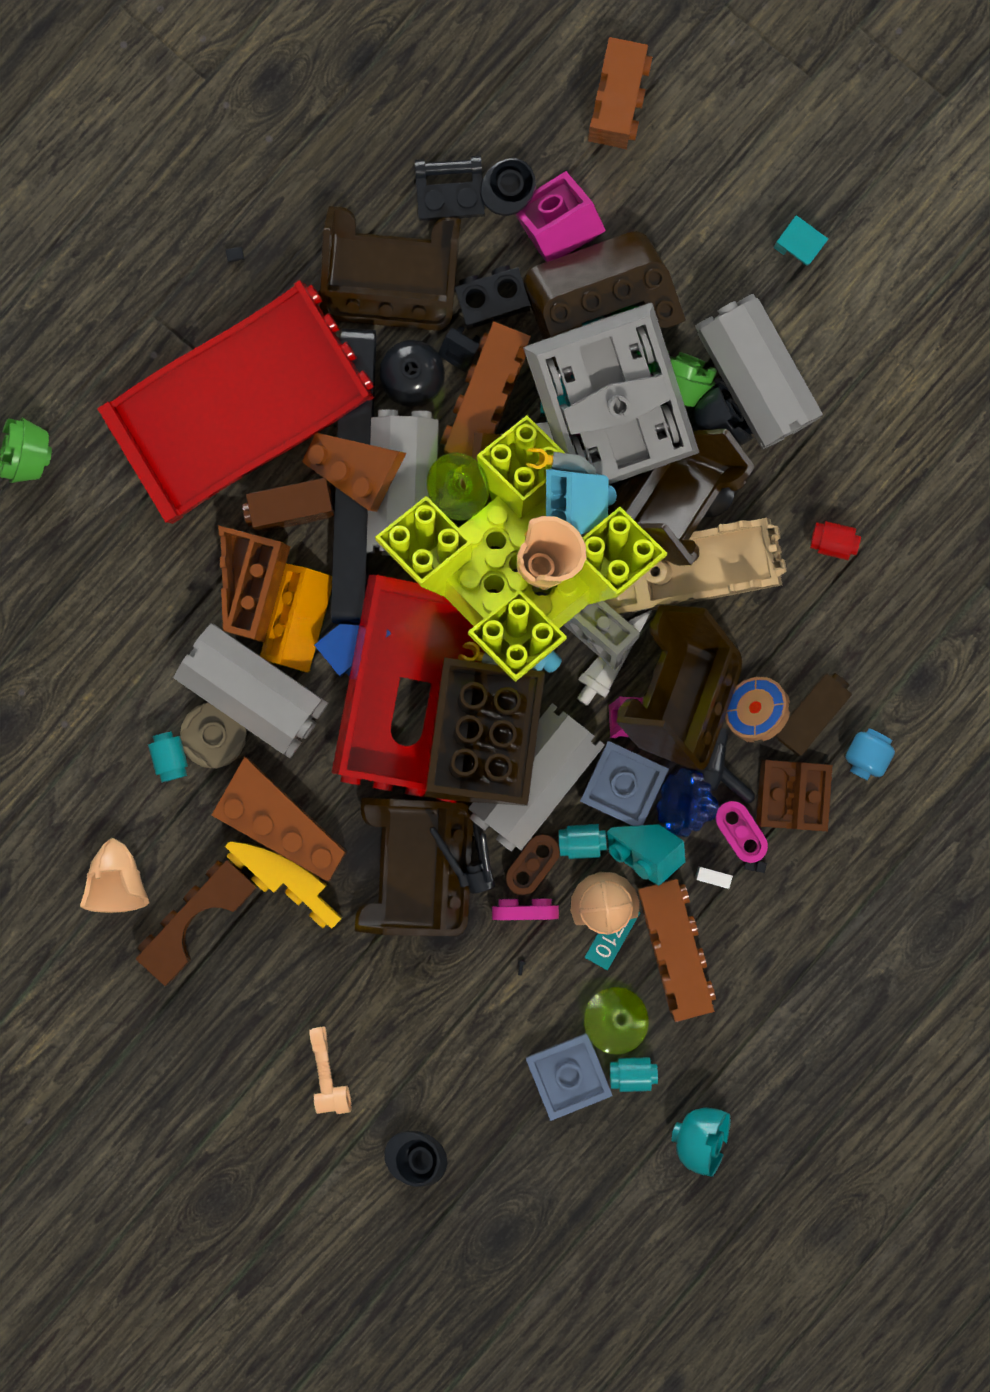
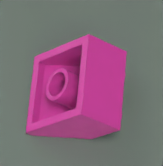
M567 171L537 188L528 205L515 214L533 245L546 262L568 255L585 243L593 241L598 235L606 231L593 202Z

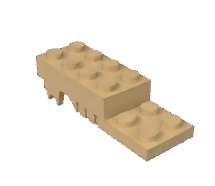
M762 518L752 521L740 520L734 523L720 524L717 528L694 531L689 540L695 541L699 546L700 554L692 565L678 566L662 559L618 597L605 600L604 602L620 615L646 609L657 610L659 604L678 606L782 586L781 575L786 572L785 560L781 559L782 551L778 542L780 539L779 527L772 525L771 519Z

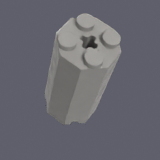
M754 294L743 298L737 303L733 301L718 310V316L715 318L711 316L695 325L700 340L762 450L784 440L785 437L791 434H795L823 416L761 302Z
M378 410V417H371L370 445L407 454L378 511H368V554H375V548H380L379 551H382V555L391 556L375 540V536L425 496L436 505L439 420L433 419L432 412L412 411V416H399L396 410Z
M211 623L198 637L191 653L187 654L182 660L173 678L276 750L291 758L302 743L298 739H306L317 723L312 718L318 719L329 703Z
M553 703L539 719L528 806L473 802L468 808L473 812L470 819L483 830L490 826L497 831L499 835L496 837V840L511 852L515 847L519 850L523 849L605 746L601 741L594 745L591 741L595 736L564 711L559 716L556 715L554 711L557 706Z

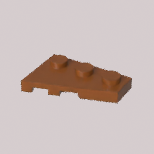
M316 433L302 462L368 511L377 512L407 453Z

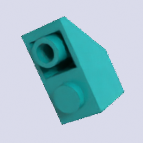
M659 824L612 827L607 831L609 853L616 861L624 862L633 868L641 878L649 879L658 886L686 862L684 841Z

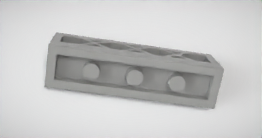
M536 592V594H538L539 596H540V595H544V596L547 595V594L544 593V592ZM604 601L587 605L564 624L568 630L614 670L622 663L623 653L640 636V632Z

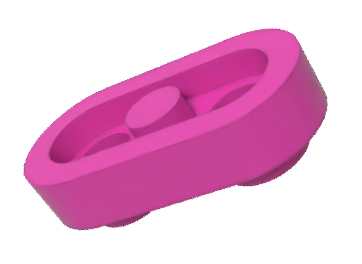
M730 801L722 804L716 811L715 822L728 844L740 860L748 863L760 861L768 849L767 840L746 807L741 803ZM731 811L735 812L738 816L737 822L733 825L728 824L726 821V815ZM749 839L756 843V849L750 853L744 849V843Z
M549 898L532 899V905H519V899H498L499 906H492V920L559 919V905H552V899Z

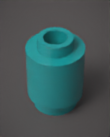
M172 731L153 736L154 743L148 744L155 773L160 775L161 783L187 776L185 768L188 767L180 736L173 737Z
M599 824L567 826V829H559L560 856H568L569 859L600 857V851L607 850L606 830L599 831Z
M650 1057L618 1058V1062H610L611 1089H619V1092L651 1091L652 1084H658L657 1064H651Z

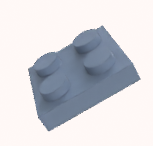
M608 741L580 802L632 826L643 825L669 769Z
M588 1033L525 1057L550 1121L613 1096Z

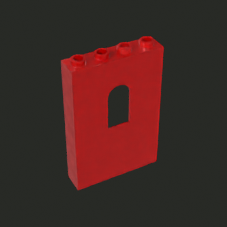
M369 575L332 773L341 775L340 782L360 785L361 779L373 781L372 788L392 791L393 785L406 787L404 794L424 797L444 657L458 659L459 655H465L472 658L474 657L473 651L464 648L463 645L467 642H476L468 635V631L474 626L444 596L423 588L418 583L381 575ZM387 629L391 632L388 637H386ZM479 646L480 652L485 653V651ZM400 677L431 683L422 734L419 740L410 746L398 744L391 735V723ZM436 798V800L456 803L454 800Z

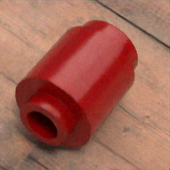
M825 521L824 524L816 522L810 548L816 549L818 554L849 560L850 554L857 555L861 536L855 535L856 528L828 521Z

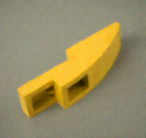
M230 841L225 846L230 851L227 855L230 861L239 869L246 866L254 874L251 880L261 890L266 892L270 889L274 893L285 884L288 887L285 890L286 895L297 905L304 902L312 910L309 916L320 927L324 928L328 925L332 929L343 918L319 896L327 884L314 873L277 852L261 846Z

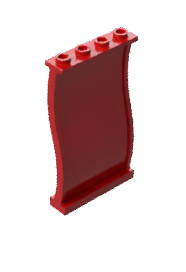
M297 281L294 283L295 286L254 314L159 369L113 401L97 408L165 523L174 524L182 519L183 515L227 486L312 437L364 402L374 398L370 391L374 387L372 381L364 370L361 372L357 370L353 363L357 359L354 351L347 341L344 343L340 342L335 333L340 329L330 313L323 314L318 305L322 302V299L312 284L307 287L302 281Z

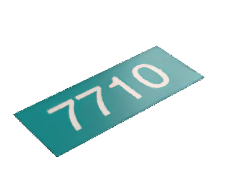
M637 918L630 919L628 924L616 933L608 935L598 933L585 958L608 971Z

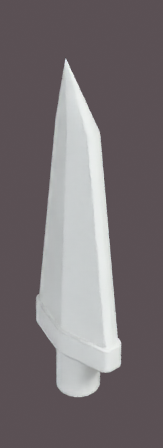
M651 611L630 619L629 623L640 632ZM633 644L623 653L622 663L615 670L598 656L578 678L586 686L577 697V700L588 706L596 693L605 698L610 692L609 689Z

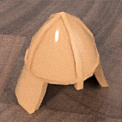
M551 516L531 519L525 542L521 545L517 554V571L529 584L547 590L566 579L573 578L582 569L586 560V544L580 532L565 520Z
M114 838L109 839L102 845L91 861L80 907L94 912L116 913L133 911L147 906L149 899L132 854L125 844Z
M598 872L587 876L577 885L571 897L570 911L576 925H587L589 929L599 934L608 935L620 931L628 924L630 919L638 917L640 902L635 888L626 878L612 872Z

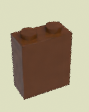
M326 478L246 494L248 503L242 504L246 524L248 523L249 527L253 526L258 533L333 518L335 516L330 485Z

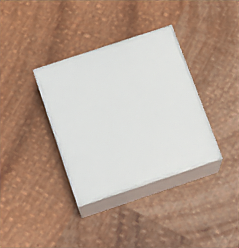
M698 866L695 875L696 880L728 889L733 877L732 875Z

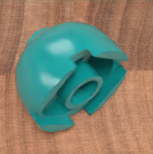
M705 1107L691 1111L686 1115L683 1123L677 1122L675 1124L672 1142L677 1143L676 1153L680 1162L687 1169L710 1177L716 1173L723 1154L720 1153L723 1141L727 1144L729 1136L730 1114L723 1110Z

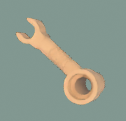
M325 1026L312 1028V1030H309L310 1040L317 1063L321 1093L314 1094L316 1113L336 1111L337 1114L349 1113L352 1106L348 1086L333 1087L330 1063L328 1062Z

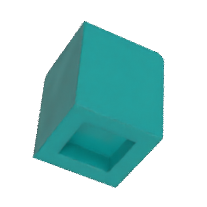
M796 215L773 248L783 255L789 252L805 265H810L824 247L828 238Z

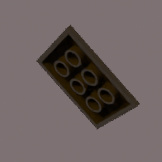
M444 657L425 797L464 802L528 806L545 672L529 670L515 682L499 665Z

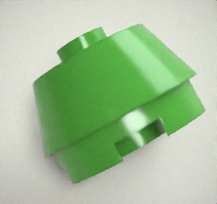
M679 352V355H676V357L669 356L684 405L695 407L700 398L715 385L713 380L717 369L710 367V369L706 370L703 368L705 361Z
M23 417L20 420L8 418L2 431L9 435L4 436L0 449V478L9 479L10 483L40 479L44 466H48L51 459L52 447L48 446V432Z

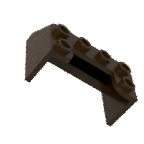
M629 232L537 265L528 270L524 277V287L543 340L581 327V323L643 301L644 305L652 302L660 328H668L686 321L667 267L649 238L641 232ZM551 357L555 367H558L555 357Z
M659 604L656 615L650 624V633L662 649L661 656L654 667L653 677L648 691L644 694L642 703L638 699L629 698L625 700L618 710L616 722L637 747L684 767L703 770L710 761L742 670L741 653L706 608Z

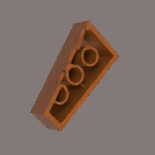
M494 321L489 334L484 333L479 344L478 351L481 354L477 365L472 363L465 382L469 383L465 396L459 395L453 409V413L457 414L453 427L447 425L440 442L445 445L444 454L471 464L474 432L496 433L526 358L523 347L531 344L530 335Z
M244 757L212 813L213 817L328 882L331 881L347 852L248 757Z
M673 878L664 881L659 886L654 883L637 888L672 1019L678 1022L715 1012L712 1001L716 1000L711 980L706 981L703 968H707L702 948L697 949L694 936L699 935L694 916L688 917L685 904L690 903L685 883L679 885L678 879Z

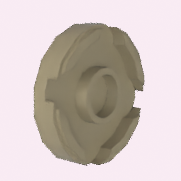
M210 703L196 706L186 715L181 725L180 738L184 752L192 762L206 768H221L230 765L240 757L246 745L247 730Z

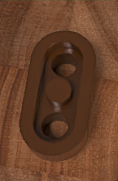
M537 835L528 842L507 871L506 882L511 891L519 895H527L538 887L558 860L560 850L555 839L548 835ZM546 845L549 848L548 856L544 858L539 857L536 854L537 847ZM524 871L528 873L529 881L526 884H519L517 882L516 876L519 872Z

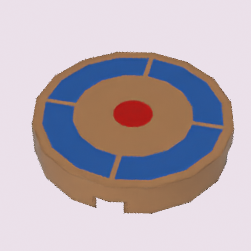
M753 677L744 680L735 687L725 716L726 724L737 737L746 742L769 740L783 729L789 719V696L778 682L768 677Z

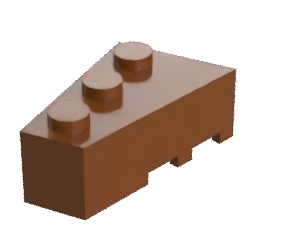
M609 37L589 129V142L627 149L628 140L635 141L639 121L633 120L635 107L642 109L646 89L640 88L642 75L649 76L653 58L646 55L648 45Z
M218 525L219 536L221 537L220 568H222L223 588L221 589L223 631L264 643L290 546L280 541Z

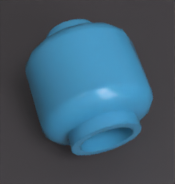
M870 728L867 732L857 733L845 755L846 761L853 765L850 772L865 780H868L870 775L875 777L883 776L895 754L894 748L890 745L892 740Z

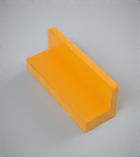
M286 563L265 642L260 653L262 658L270 663L303 672L310 671L316 649L314 645L318 642L332 591L331 575Z

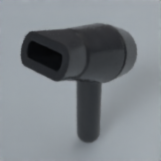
M721 728L707 767L703 770L693 769L691 784L699 790L711 792L716 791L720 781H722L745 803H752L755 800V793L724 766L729 730Z

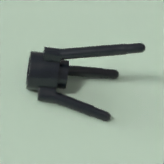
M473 822L479 861L466 865L467 872L465 873L436 828L431 827L430 833L457 875L460 887L468 886L472 894L484 892L495 887L490 866L487 838L485 833H481L480 826Z

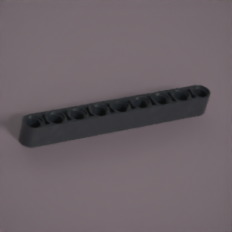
M342 329L341 343L347 341L354 351L357 359L353 363L359 372L364 370L374 385L370 389L374 398L364 402L338 420L337 437L370 445L371 417H374L376 330ZM337 487L335 489L332 624L360 625L369 570V554L367 553L368 510Z

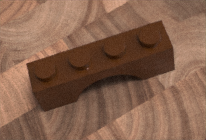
M230 859L224 863L218 860L205 874L209 880L201 888L195 885L184 896L183 900L187 904L178 913L173 909L161 921L160 925L164 927L163 930L156 937L150 934L138 946L137 949L141 953L136 960L164 986L168 985L191 960L186 948V932L192 919L201 911L209 908H223L235 912L258 888L251 878Z

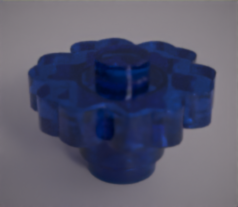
M681 768L677 775L670 774L661 787L663 798L657 804L658 820L660 823L665 824V829L674 835L686 838L691 834V831H699L705 822L712 821L718 811V801L711 794L710 783L703 781V773Z

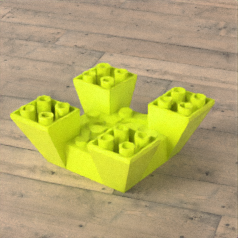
M527 415L477 455V460L492 502L458 528L425 496L375 536V540L421 587L444 596L474 626L468 631V635L515 682L567 639V636L560 628L589 604L618 597L667 556V552L621 507H618L582 537L586 544V560L582 569L573 578L566 579L558 585L543 590L529 584L518 572L512 571L517 569V554L521 545L525 542L526 537L524 535L528 531L529 521L546 516V469H552V465H546L542 469L528 467L525 463L536 464L540 457L537 452H530L527 449L532 447L540 448L547 452V455H553L554 452L565 453ZM498 546L502 549H491L489 547ZM496 589L499 593H490L487 590ZM536 592H544V593H546L547 595H546V596H544V595H540V596H539V595H537V594H535V593H536Z

